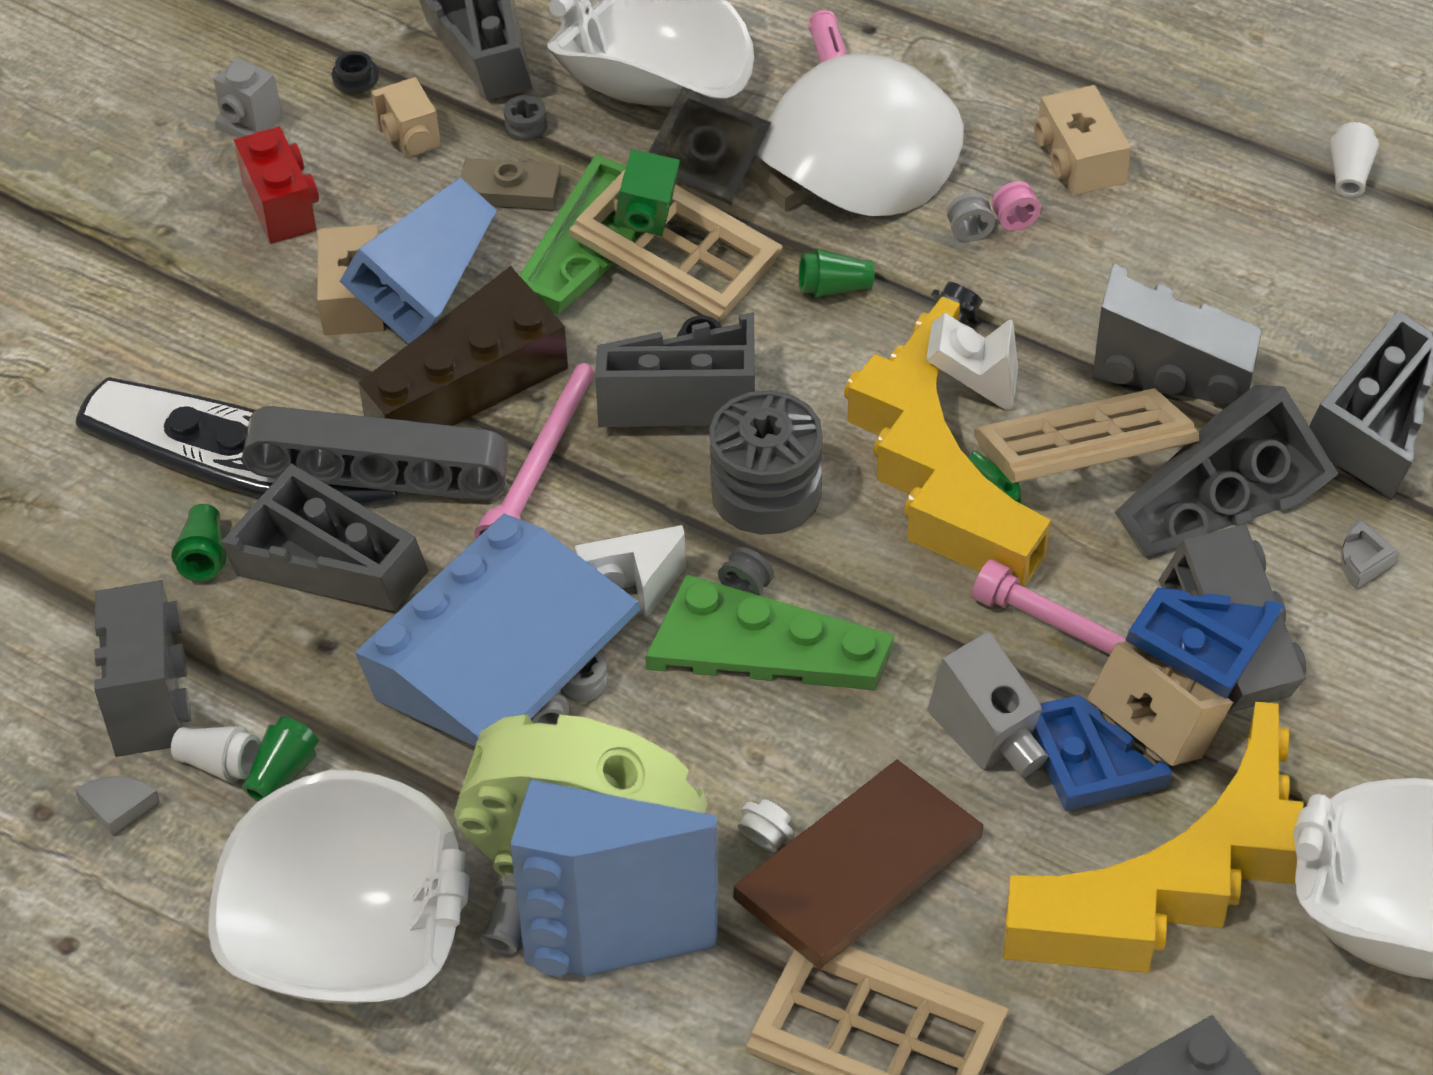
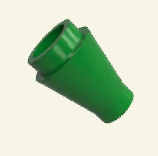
M817 248L813 250V253H802L798 273L800 292L811 293L813 298L858 290H872L874 284V263L872 260H861Z
M197 504L189 510L187 521L171 553L172 561L179 574L195 582L208 581L214 578L226 563V552L221 544L223 540L220 527L221 516L218 509L212 505Z
M285 716L280 717L275 725H268L248 778L242 785L243 791L254 800L260 801L277 789L288 785L316 758L317 755L314 749L319 743L316 734L302 723Z

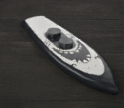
M107 377L86 396L76 416L75 424L82 431L149 460L223 488L260 498L277 480V478L256 475L249 471L243 463L242 454L251 414L256 411L252 408L181 391ZM327 484L362 506L393 503L398 499L397 491Z

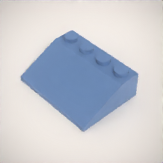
M504 513L385 625L378 629L355 654L376 701L476 746L480 731L504 717L527 714L531 719L641 608L635 598L546 530Z
M530 779L510 844L525 964L532 965L538 971L552 976H562L566 973L586 976L715 947L718 937L717 816Z

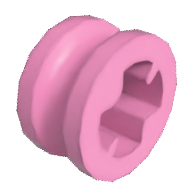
M1015 181L1001 187L992 198L991 206L998 216L1002 227L1007 230L1016 231L1024 229L1037 220L1041 213V205L1037 197L1034 196L1035 194L1031 186L1026 182Z

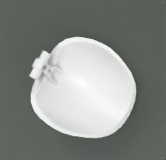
M552 0L549 3L551 13L559 17L561 21V29L547 44L549 51L574 78L606 96L628 103L662 107L708 103L736 95L743 90L752 74L754 51L751 37L746 24L727 0H596L593 3H590V0Z
M869 53L838 55L819 63L787 90L770 115L756 143V154L769 166L838 207L867 216H889L909 212L925 205L940 190L958 160L963 146L964 124L953 101L915 67L886 56Z
M327 770L300 778L258 801L237 823L229 836L217 865L210 899L208 935L212 953L217 962L233 976L298 999L323 1003L358 1004L402 998L426 986L441 970L448 957L456 926L460 922V912L468 901L470 876L464 873L466 853L458 849L454 829L444 811L424 793L404 783L377 774L355 770Z
M1388 779L1354 786L1339 792L1331 799L1321 794L1311 796L1308 799L1307 807L1301 809L1298 813L1294 828L1295 852L1297 854L1295 883L1299 902L1319 929L1336 945L1369 964L1402 975L1433 980V779Z

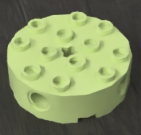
M525 714L504 717L480 731L457 801L454 816L465 838L494 862L493 868L498 874L506 877V875L514 873L510 844L530 779L705 813L708 803L703 789H695L686 781L689 769L677 757L634 732L586 717L560 714L556 725L533 723L528 715Z

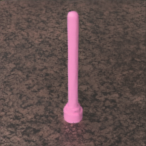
M581 363L575 367L501 506H496L493 510L484 513L474 532L475 539L504 513L521 520V512L594 377V370L589 364Z
M993 559L988 560L983 566L973 586L971 594L973 599L991 608H994L996 605L1005 608L1010 604L1109 655L1116 643L1126 641V637L1019 585V578L1012 575V569Z

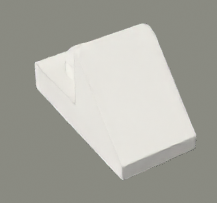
M943 313L933 321L926 361L1004 410L1008 411L1014 406L1018 374L1013 320L1006 321L986 338L947 313Z
M682 525L575 545V553L620 588L636 586L644 617H648L686 568L685 533Z

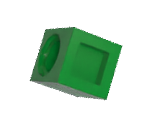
M631 149L619 190L614 225L638 232L663 236L675 191L680 160Z

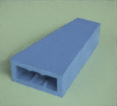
M460 177L359 248L339 282L409 344L433 326L441 315L497 210Z

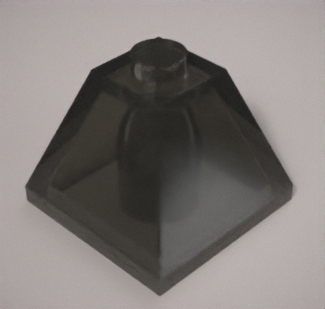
M682 87L648 153L680 160L676 183L732 206L771 129L772 122Z

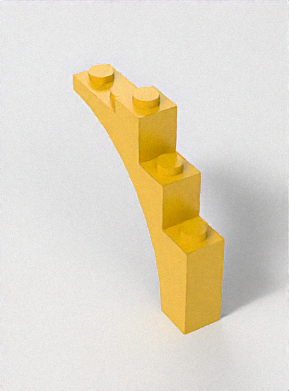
M942 296L930 313L923 312L920 315L912 336L905 345L899 344L894 349L890 360L873 354L861 371L855 370L850 375L844 390V397L848 399L847 422L879 435L873 450L874 456L878 457L877 480L909 494L904 507V515L908 517V541L978 572L982 570L988 560L993 559L1010 567L1012 575L1019 578V585L1026 587L1047 556L1051 520L1016 502L986 479L961 451L944 420L936 390L941 370L926 361L932 322L943 313H947L959 321L960 303Z
M1255 702L1247 747L1237 774L1215 805L1182 834L1147 854L1104 869L1060 876L1010 875L1003 959L1149 973L1153 950L1164 951L1167 923L1223 928L1228 905L1238 906L1241 879L1295 884L1297 854L1295 852L1294 828L1298 813L1303 809V802L1288 800L1289 775L1279 774V762H1286L1289 747V728L1279 727V704Z

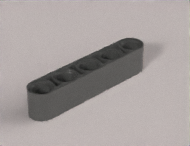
M265 406L257 409L250 416L242 459L249 471L269 478H278L292 463L325 484L472 500H490L499 496L504 490L509 450L508 443L503 436L485 429Z

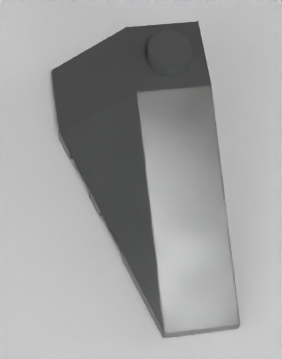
M1255 385L1215 415L1199 431L1198 442L1184 445L1115 511V514L1142 556L1148 557L1180 546L1185 539L1208 534L1232 525L1239 526L1253 521L1255 517L1276 510L1283 511L1298 506L1339 473L1286 388L1283 386Z

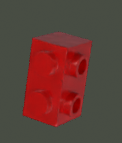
M280 126L233 139L242 183L269 243L273 244L317 231L312 203L319 202V195L311 173L305 175L302 173L305 168L297 143L288 144Z

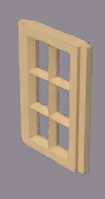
M624 170L575 220V224L569 229V236L703 315L712 317L718 322L724 320L776 262V258L782 253L783 246L678 185H675L666 223L674 215H677L708 233L706 238L697 246L665 227L663 236L644 232L635 242H632L601 224L612 211L616 213L619 190L625 173ZM656 236L689 256L677 268L643 247ZM717 240H720L751 259L741 270H738L707 252V250ZM697 261L731 280L721 293L687 274Z
M1155 388L974 428L975 439L978 441L979 447L1012 483L1199 441V431L1194 428V422Z
M848 946L820 969L858 984L844 1011L799 993L812 967H817L794 949L751 1032V1037L746 1045V1052L801 1075H900L911 1050L958 1068L956 1075H982L1003 1031L1004 1024L1009 1015V1008ZM870 990L917 1008L905 1034L857 1016ZM794 1003L839 1021L826 1048L780 1030ZM929 1013L976 1031L964 1058L917 1040ZM852 1026L899 1045L886 1072L839 1053Z

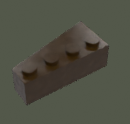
M510 266L358 382L364 416L454 426L567 370L565 326Z

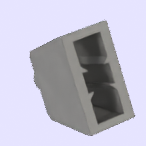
M988 631L942 659L927 708L931 716L980 768L990 769L1004 759H1007L1022 778L1037 771L1049 757L1032 736L1042 708L1036 696L992 634Z

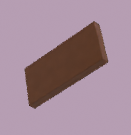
M896 759L735 884L733 899L820 970L981 839L984 824Z

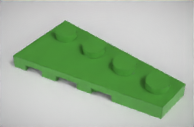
M597 154L593 157L519 275L552 313L557 315L564 311L615 264L613 261L569 236V229L575 224V220L626 169L625 165ZM613 211L601 223L632 242H635L644 233L615 226L616 213Z
M686 574L645 656L646 670L666 672L667 665L693 667V674L717 676L718 670L750 672V679L772 681L773 677L784 675L801 677L803 684L876 690L894 649V635Z

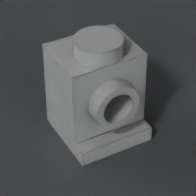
M237 58L213 79L221 114L215 119L217 128L240 138L258 131L268 130L282 119L274 74Z

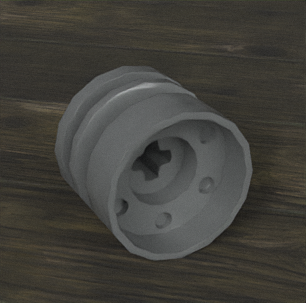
M773 390L748 392L730 399L715 413L709 427L713 506L723 520L739 530L759 535L778 534L801 526L816 512L822 497L821 462L823 435L819 417L810 405L797 397Z

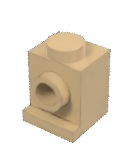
M416 77L371 91L376 127L379 132H384L389 143L396 141L405 159L441 147L437 111Z

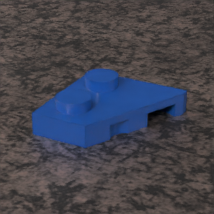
M1157 587L1129 629L1126 641L1227 699L1278 620L1284 605L1277 601L1268 600L1265 601L1263 607L1230 603V596L1207 593L1202 596H1194L1183 590Z
M1081 695L1040 704L1042 711L1032 736L1049 756L1044 766L1065 811L1169 787L1173 774L1170 767L1163 761H1159L1154 765L1132 747L1134 738L1118 725L1107 722L1101 716L1100 711Z

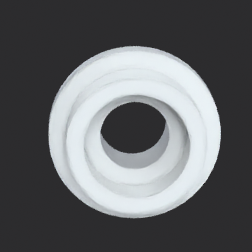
M762 799L759 804L746 802L742 807L741 814L743 818L737 827L744 836L761 848L775 853L782 843L788 844L795 836L794 831L788 825L791 817L775 803Z

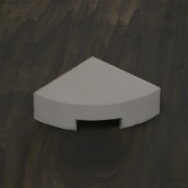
M1359 519L1350 527L1341 552L1342 569L1348 581L1357 590L1395 565L1399 551L1362 519Z
M104 777L90 781L75 789L79 802L112 836L160 802L157 791L152 786L131 777Z

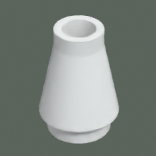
M1358 122L1343 124L1330 139V149L1336 178L1335 190L1344 197H1357L1364 193L1366 180L1379 148V141L1375 137L1374 130L1366 124Z
M244 726L200 729L181 727L173 736L171 754L175 761L188 763L230 783H236L240 779L246 780L248 778L261 741L257 735L250 734L249 730Z

